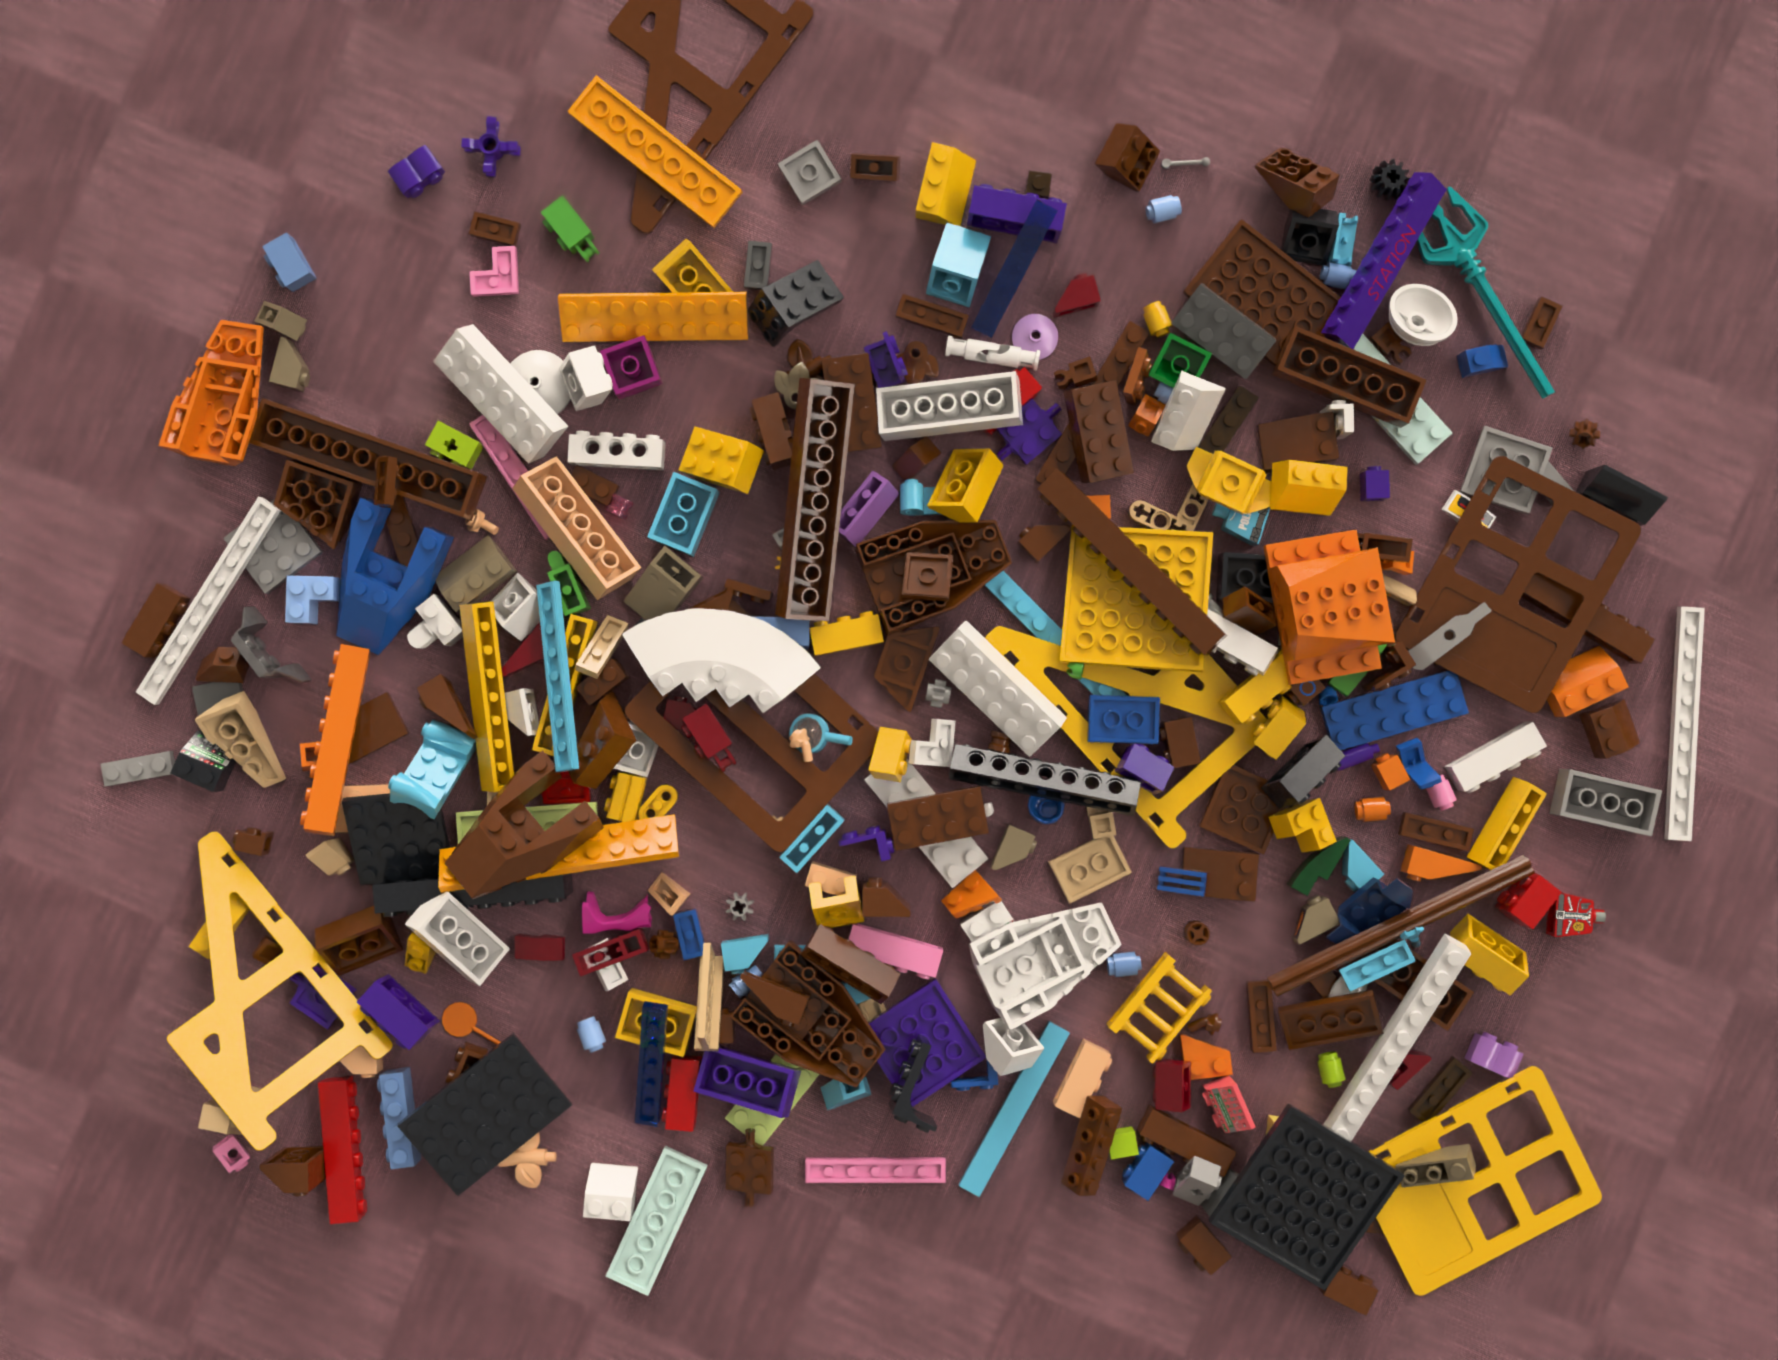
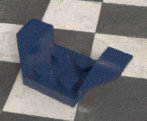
M1373 877L1338 907L1337 916L1340 926L1331 932L1327 938L1338 944L1401 914L1407 908L1410 909L1413 889L1398 878L1386 886L1380 880Z

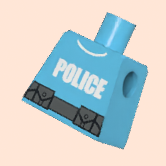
M1216 503L1212 515L1224 519L1221 527L1222 531L1251 546H1256L1260 542L1270 507L1242 515Z

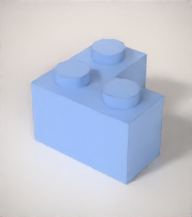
M287 575L285 622L292 624H318V601L339 602L341 578Z

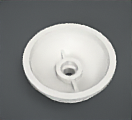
M1422 284L1402 286L1395 291L1389 302L1390 324L1395 333L1408 343L1418 346L1434 345L1447 339L1456 328L1457 313L1453 304L1443 293L1430 286Z

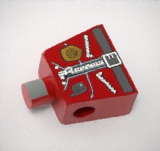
M1561 893L1547 911L1546 934L1553 937L1591 934L1593 923L1603 924L1605 922V911L1594 909L1593 900Z

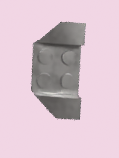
M244 607L241 628L236 631L231 641L259 678H281L287 676L298 682L311 681L312 679L299 663L280 667L279 661L273 655L267 653L265 643L253 634L268 624V622L256 607Z

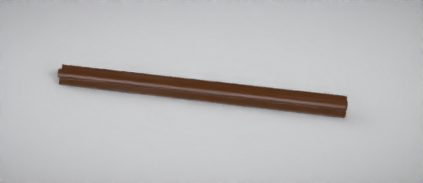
M1522 855L1267 977L1271 989L1278 997L1399 939L1404 931L1409 932L1414 930L1415 927H1424L1535 874V870L1531 866L1532 863L1528 857Z

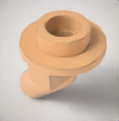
M476 509L472 521L465 520L469 531L478 532L481 527L495 535L499 530L498 526L484 519L485 513Z
M805 728L795 730L789 738L791 741L789 746L791 748H802L804 762L813 761L807 730Z

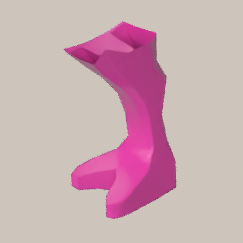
M588 891L586 902L582 903L583 934H594L614 929L633 931L640 927H651L652 916L650 914L651 907L648 905V894L627 913L605 916L600 911L594 892Z

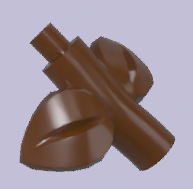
M800 339L794 340L787 352V361L790 367L793 368L799 362H803L808 369L810 378L825 380L819 375L823 372L822 359H828L831 356L827 355L821 358L819 355L813 359V353L809 346Z

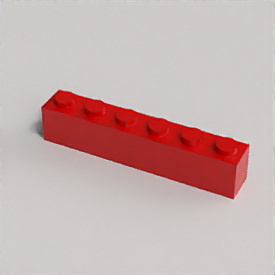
M353 1076L325 1078L318 1083L329 1220L330 1224L358 1222L367 1212V1201L363 1198L365 1177L361 1175L363 1154L359 1151L361 1131L357 1128L359 1107L355 1105L357 1084L353 1081Z

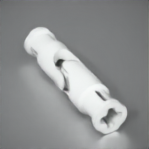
M948 336L945 356L956 355L962 356L966 360L1015 368L1023 366L1037 371L1040 350L1033 352L1022 350L1021 347L1001 345L974 339H967L966 341ZM988 350V355L984 354L981 351Z

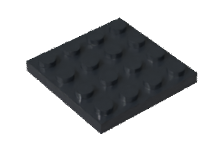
M390 793L343 798L342 807L360 885L377 884L383 881L390 883L399 880L439 878L440 849L450 848L442 807L435 819H432L413 805L390 802Z

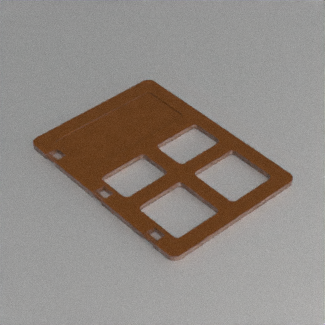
M1498 456L1492 460L1447 543L1420 588L1416 604L1411 605L1396 631L1395 640L1402 641L1404 646L1410 650L1454 616L1466 615L1485 602L1491 609V612L1475 623L1471 635L1433 663L1529 713L1539 712L1641 534V527L1638 523L1505 456ZM1505 478H1509L1551 499L1553 502L1551 509L1529 547H1524L1483 526L1481 523L1484 514ZM1488 480L1495 483L1489 495L1482 492ZM1570 511H1574L1618 534L1616 542L1594 580H1589L1546 557L1548 548ZM1474 540L1517 562L1518 567L1503 594L1498 595L1455 572V566L1469 541ZM1452 544L1459 547L1454 559L1446 556ZM1535 573H1539L1582 596V602L1566 628H1562L1519 605V600ZM1416 608L1424 611L1418 623L1410 620ZM1446 631L1444 634L1445 639L1451 640L1453 633Z

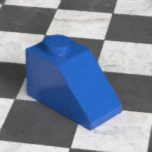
M1486 345L1465 350L1457 355L1462 378L1508 368L1503 345Z

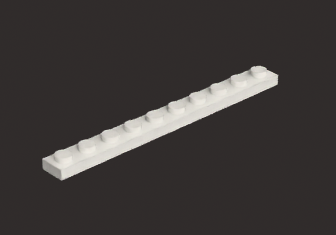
M263 497L257 498L138 687L136 693L152 704H160L281 512L272 503Z
M1677 607L1664 839L1692 841L1705 608Z

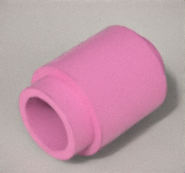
M1443 774L1440 775L1441 783L1435 784L1431 788H1426L1434 808L1439 807L1441 811L1453 807V802L1457 800L1449 780L1445 779Z

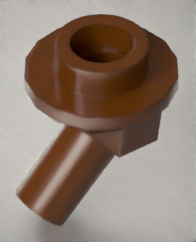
M1218 1013L1208 1014L1207 1017H1202L1189 1023L1188 1028L1191 1032L1205 1027V1030L1213 1036L1214 1032L1219 1033L1222 1019L1218 1018Z

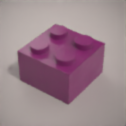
M644 335L600 351L607 373L611 377L615 395L619 400L663 384L650 346Z

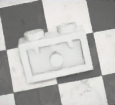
M1335 400L1320 411V413L1333 412L1337 439H1344L1354 433V404H1346V400Z

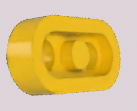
M668 784L659 786L640 807L638 812L639 819L650 818L647 815L649 809L655 811L654 817L665 816L678 800L677 790ZM664 792L670 793L671 797L669 800L663 799L662 795Z

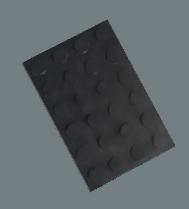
M512 1033L401 1120L397 1127L452 1191L459 1196L570 1108L572 1102L515 1033Z

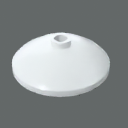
M542 350L521 354L511 362L512 367L558 415L565 409L571 399L559 370L563 360L553 353ZM535 378L539 379L538 385L532 386V380Z

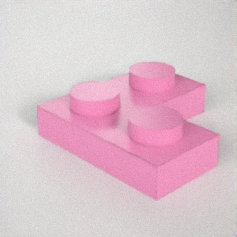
M515 246L492 247L493 270L470 271L471 295L478 297L519 294L517 248Z

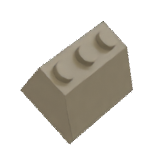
M487 535L440 571L436 583L441 594L454 611L460 613L459 605L479 602L518 571L492 537Z

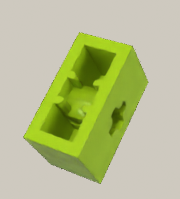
M437 421L425 443L427 447L431 448L429 453L440 459L446 456L452 460L450 463L467 467L472 470L484 447L480 442L440 421ZM451 444L458 447L456 451L449 448Z

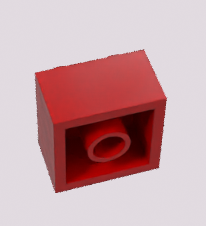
M1535 873L1512 884L1507 891H1503L1498 896V903L1494 907L1514 923L1533 930L1562 892L1540 874Z

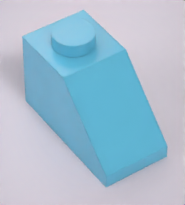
M1350 839L1348 846L1343 852L1342 874L1347 879L1344 881L1345 884L1355 892L1373 877L1379 880L1384 873L1354 840Z
M769 934L722 941L721 949L725 972L731 971V974H740L745 971V968H749L768 942Z

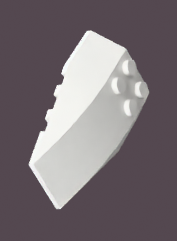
M1102 902L1008 923L969 944L973 965L992 1006L1008 1029L1012 1030L1054 1007L1058 1000L1067 995L1080 980L1086 978L1090 971L1097 965H1100L1122 944Z

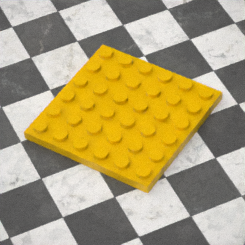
M1119 527L1206 614L1208 613L1213 532ZM1071 529L1060 663L1075 662L1087 665L1203 672L1204 654L1198 655L1189 646L1191 641L1186 636L1183 638L1179 637L1172 630L1174 624L1169 619L1166 621L1162 620L1155 613L1158 608L1152 602L1149 605L1146 604L1138 596L1140 591L1135 586L1130 588L1121 579L1124 575L1118 569L1113 571L1105 563L1107 558L1102 553L1097 555L1088 546L1091 542L1085 536L1081 539Z

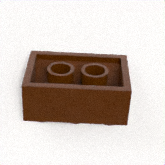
M868 877V881H863L862 917H911L910 904L887 881H882V877Z
M374 906L315 929L316 951L337 976L403 951V946L392 918L383 917V913L375 914Z
M323 1146L283 1147L259 1165L260 1170L283 1193H293V1196L296 1197L307 1195L326 1179Z

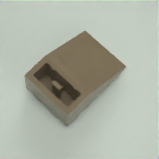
M664 546L646 568L623 602L645 620H650L669 612H676L704 577L668 547Z

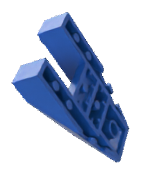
M360 498L351 519L342 560L336 636L359 647L370 649V652L380 655L398 635L401 628L413 618L417 611L415 608L429 598L454 537L436 528L424 527L407 567L374 551L391 508L374 505V500Z

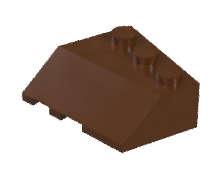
M286 460L273 505L296 522L302 524L313 535L321 538L329 547L336 549L350 526L362 483L298 460Z
M610 691L599 701L577 745L579 769L568 771L574 784L596 789L636 742V738L614 692Z

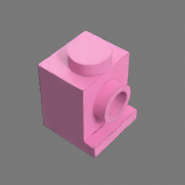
M235 1134L228 1135L213 1146V1153L229 1173L233 1170L238 1172L249 1163L247 1160L250 1159V1154ZM231 1149H235L238 1153L236 1156L230 1157L228 1152Z

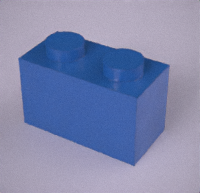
M1146 1142L1138 1147L1139 1155H1135L1136 1158L1131 1165L1128 1164L1124 1168L1122 1181L1126 1187L1149 1201L1174 1161L1170 1155L1155 1145Z

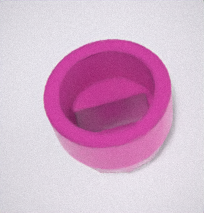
M1167 1172L1159 1185L1174 1190L1176 1177L1173 1173L1168 1177L1169 1172Z

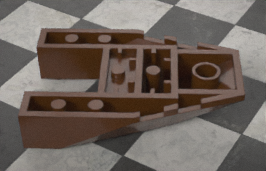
M543 750L526 762L496 794L444 863L472 899L500 890L502 886L526 880V877L534 874L547 872L604 828L600 818L586 801L546 831L526 809L525 805L562 778L560 773L556 772L555 764Z

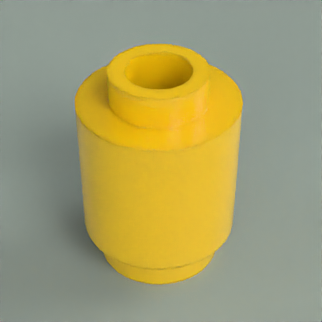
M1160 301L1145 306L1143 308V317L1151 336L1156 335L1157 338L1169 334V329L1173 325L1165 306L1161 305Z

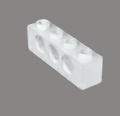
M576 431V434H569L568 463L575 466L664 470L665 442L658 435H646V438H636V434L624 433L622 437H613V433L599 432V436L590 435V432ZM594 443L599 444L598 452L596 454H589V446ZM615 445H622L621 454L617 456L612 455V448ZM639 446H644L646 448L645 454L641 457H636L635 449Z

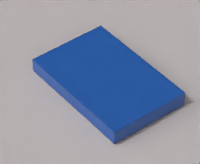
M1089 695L1087 742L1158 744L1160 697Z

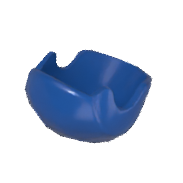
M1030 796L1027 806L1030 816L1038 823L1053 824L1063 815V802Z

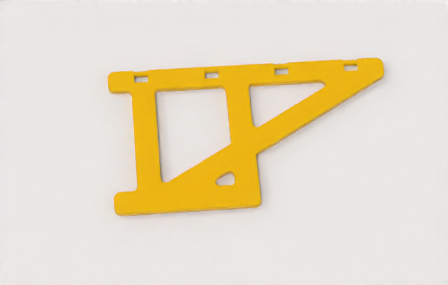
M997 626L990 631L985 639L1003 656L1011 651L1019 660L1014 667L1055 706L1059 704L1067 713V719L1061 726L1062 730L1100 772H1108L1101 764L1107 758L1115 767L1110 774L1123 777L1115 772L1121 759L1112 750L1114 743L1087 742L1088 722L1044 674L1045 667H1052L1064 672L1070 669L1067 667L1069 663H1060L1061 646L1002 626ZM1209 654L1204 655L1203 672L1160 670L1152 676L1127 667L1084 664L1082 678L1125 691L1129 696L1160 697V703L1233 727V733L1161 798H1155L1152 793L1140 787L1135 811L1166 846L1176 848L1186 839V832L1176 821V816L1248 751L1257 746L1253 743L1254 735L1252 733L1259 723L1264 724L1267 719L1258 710L1254 713L1256 717L1248 724H1235L1218 702L1233 691L1237 685ZM1194 674L1203 683V689L1198 691L1186 687L1185 680ZM1263 751L1268 757L1273 758L1272 756H1270L1269 754H1267L1265 751ZM1154 812L1164 821L1159 827L1149 818Z
M211 832L199 840L198 852L215 1001L169 1034L167 1042L253 1149L262 1151L276 1139L275 1131L266 1121L268 1115L357 1047H363L371 1058L379 1060L391 1051L392 1042L373 1019L360 1010V1005L357 1003L358 1000L288 915L278 906V903L245 863L236 855L222 835L218 832ZM226 854H229L236 863L230 868L222 859ZM232 894H237L283 950L281 955L246 980H240L238 977L229 900ZM272 908L281 917L276 923L267 914ZM319 964L327 975L320 978L312 968ZM300 972L338 1016L344 1027L259 1092H253L250 1084L243 1012L294 974ZM363 1019L373 1029L368 1034L358 1025ZM213 1034L219 1037L220 1052L218 1054H212L204 1045V1040Z

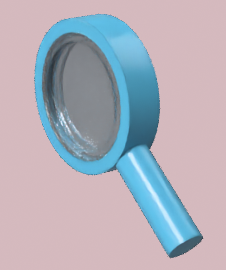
M803 714L793 721L789 736H791L795 730L805 728L807 736L810 738L809 743L812 754L821 751L827 742L851 745L853 741L852 736L830 733L825 720L815 714ZM801 747L796 748L797 750H799L800 752H802V748H801Z

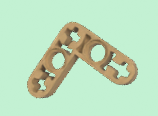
M1192 483L1176 516L1141 500L1131 504L1128 515L1131 520L1149 529L1167 530L1173 520L1175 523L1172 526L1176 528L1184 526V531H1194L1209 499L1200 495L1198 500L1202 501V504L1197 500L1189 499L1190 496L1195 498L1198 493ZM1188 504L1196 506V516L1189 517L1186 515L1185 507ZM1142 506L1143 512L1149 514L1152 510L1154 513L1151 515L1149 523H1147L1145 520L1148 517L1145 515L1136 517V512L1133 509ZM1157 515H1162L1166 518L1165 527L1158 528L1155 526L1154 518Z

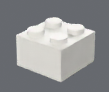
M595 346L568 353L559 367L576 411L602 404L612 390L611 377L609 374H606L603 367V357L601 353L597 352Z

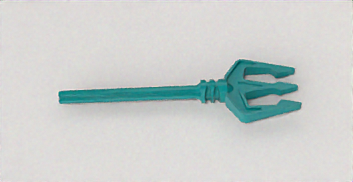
M1449 186L1446 191L1451 206L1462 209L1473 229L1466 235L1461 234L1444 216L1443 208L1437 205L1432 218L1438 221L1446 246L1435 250L1432 249L1422 232L1416 241L1421 259L1427 265H1455L1456 268H1463L1460 275H1467L1464 279L1465 283H1471L1537 392L1544 399L1555 393L1553 387L1485 278L1486 268L1478 266L1481 260H1474L1477 256L1475 251L1488 229V222Z

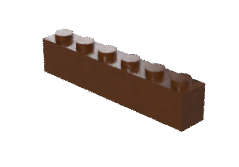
M1539 573L1533 575L1521 596L1566 625H1569L1582 602L1580 594ZM1601 603L1584 636L1631 664L1642 663L1656 639L1649 636L1650 632L1640 626L1635 627L1631 625L1628 618L1620 614L1615 615L1609 611L1610 608Z

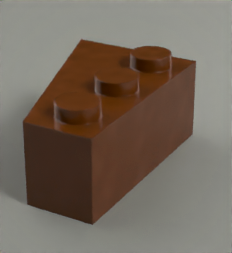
M779 392L753 399V407L749 409L753 421L758 420L760 429L756 430L759 442H764L766 451L763 452L766 465H771L773 470L791 465L793 438Z

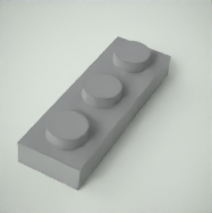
M173 751L102 763L101 770L104 787L172 775L170 772L175 763Z

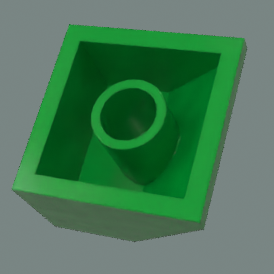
M1170 333L1148 376L1174 388L1181 371L1200 378L1212 353Z

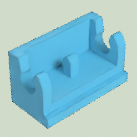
M1339 213V227L1327 264L1328 262L1351 266L1358 216L1346 218V213Z

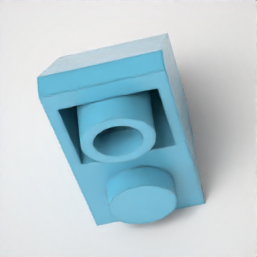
M866 1076L857 1087L834 1079L820 1087L827 1110L872 1095Z

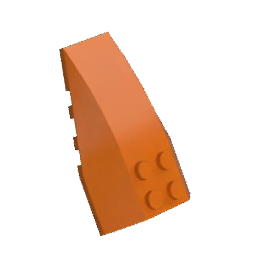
M220 320L205 346L207 347L205 354L197 359L195 363L197 367L191 378L187 377L183 383V386H185L180 396L176 395L172 402L158 446L196 460L236 466L243 462L257 419L264 332L262 326Z

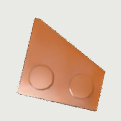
M974 870L941 901L952 915L958 919L966 916L969 912L983 909L984 904L992 901L997 904L1002 899L985 879Z
M1179 1034L1182 1059L1184 1061H1191V1080L1233 1075L1229 1050L1194 1039L1185 1034Z

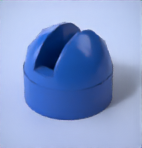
M1325 686L1326 688L1318 694L1319 703L1323 706L1336 703L1338 701L1337 692L1333 687Z

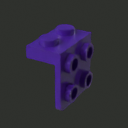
M887 331L883 332V340L863 347L865 353H869L870 367L878 388L903 384L906 382L904 376L908 375L902 357L897 359L896 354L900 353L894 335L889 337Z
M879 825L866 828V833L857 834V830L843 833L842 838L838 841L839 846L876 838L881 861L890 860L891 853L895 851L892 837L887 838L886 829H880Z

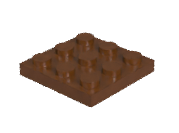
M1233 765L1219 777L1199 827L1264 855L1274 833L1269 817L1284 810V808L1279 809L1261 789L1268 781L1267 779Z

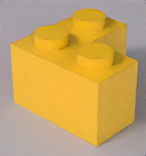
M1283 695L1278 700L1274 699V702L1267 708L1269 711L1267 721L1264 724L1259 723L1252 733L1254 735L1253 743L1276 760L1306 725L1305 712Z
M1320 798L1306 800L1300 805L1297 803L1293 807H1288L1269 817L1276 838L1296 836L1301 852L1321 850L1337 842Z

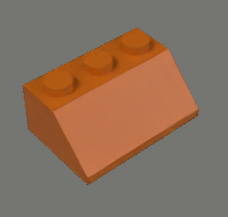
M1596 646L1570 658L1547 698V702L1555 717H1567L1629 688L1618 664L1600 646Z

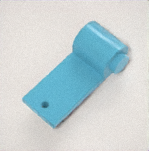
M916 479L905 480L904 483L900 484V513L907 516L942 515L927 507L935 487H923V484L918 483Z

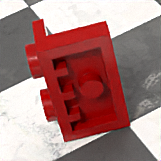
M568 771L559 772L562 778L542 792L543 804L583 803L584 801L588 803L591 801L590 788L574 784Z

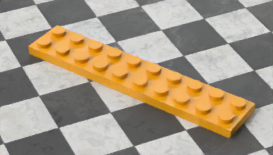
M675 814L603 825L604 828L547 872L526 877V880L679 857ZM456 847L440 849L438 887L441 893L464 889L444 864Z

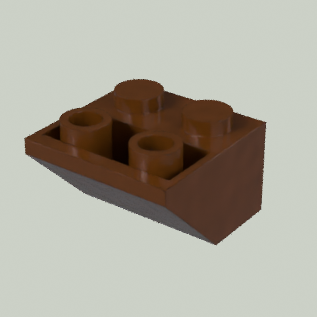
M1116 123L1095 165L1109 178L1134 191L1140 192L1161 151L1136 125Z

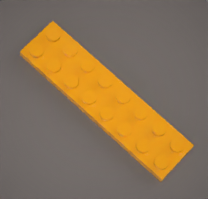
M597 75L567 111L570 116L712 228L717 226L743 193L738 186Z
M746 292L558 295L562 342L629 341L643 335L647 341L748 340Z

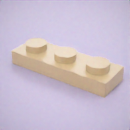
M607 615L576 663V671L597 679L622 640V633L628 630L629 623Z

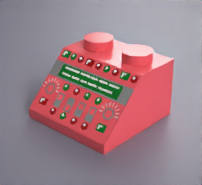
M1229 1075L1219 1077L1202 1085L1205 1091L1202 1093V1097L1207 1107L1211 1106L1215 1113L1211 1117L1216 1128L1221 1127L1225 1133L1256 1128L1237 1083Z

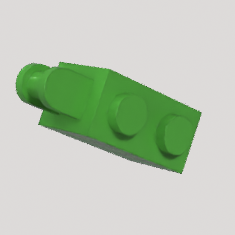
M563 195L541 211L545 218L542 223L550 233L553 231L557 233L559 238L556 241L564 251L569 249L572 254L578 251L587 263L594 254H600L591 242L595 238ZM586 244H589L588 248H586L584 251L581 250L582 247H584Z
M551 551L548 554V562L552 571L547 572L550 581H560L564 615L570 618V614L578 615L590 610V604L577 573L570 564H567L562 553Z

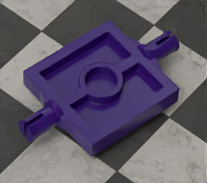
M1031 399L1022 407L1023 425L996 429L1003 437L1006 445L996 453L997 457L1002 455L999 459L1003 461L1013 453L1019 456L1024 464L1027 465L1062 435L1052 420L1056 414L1062 411L1061 407H1058L1059 405L1055 403L1045 411Z
M319 964L313 968L320 978L327 975ZM298 973L294 974L289 979L296 983L298 987L290 1004L327 1030L330 1029L338 1016L305 977ZM340 978L344 985L354 995L357 989Z

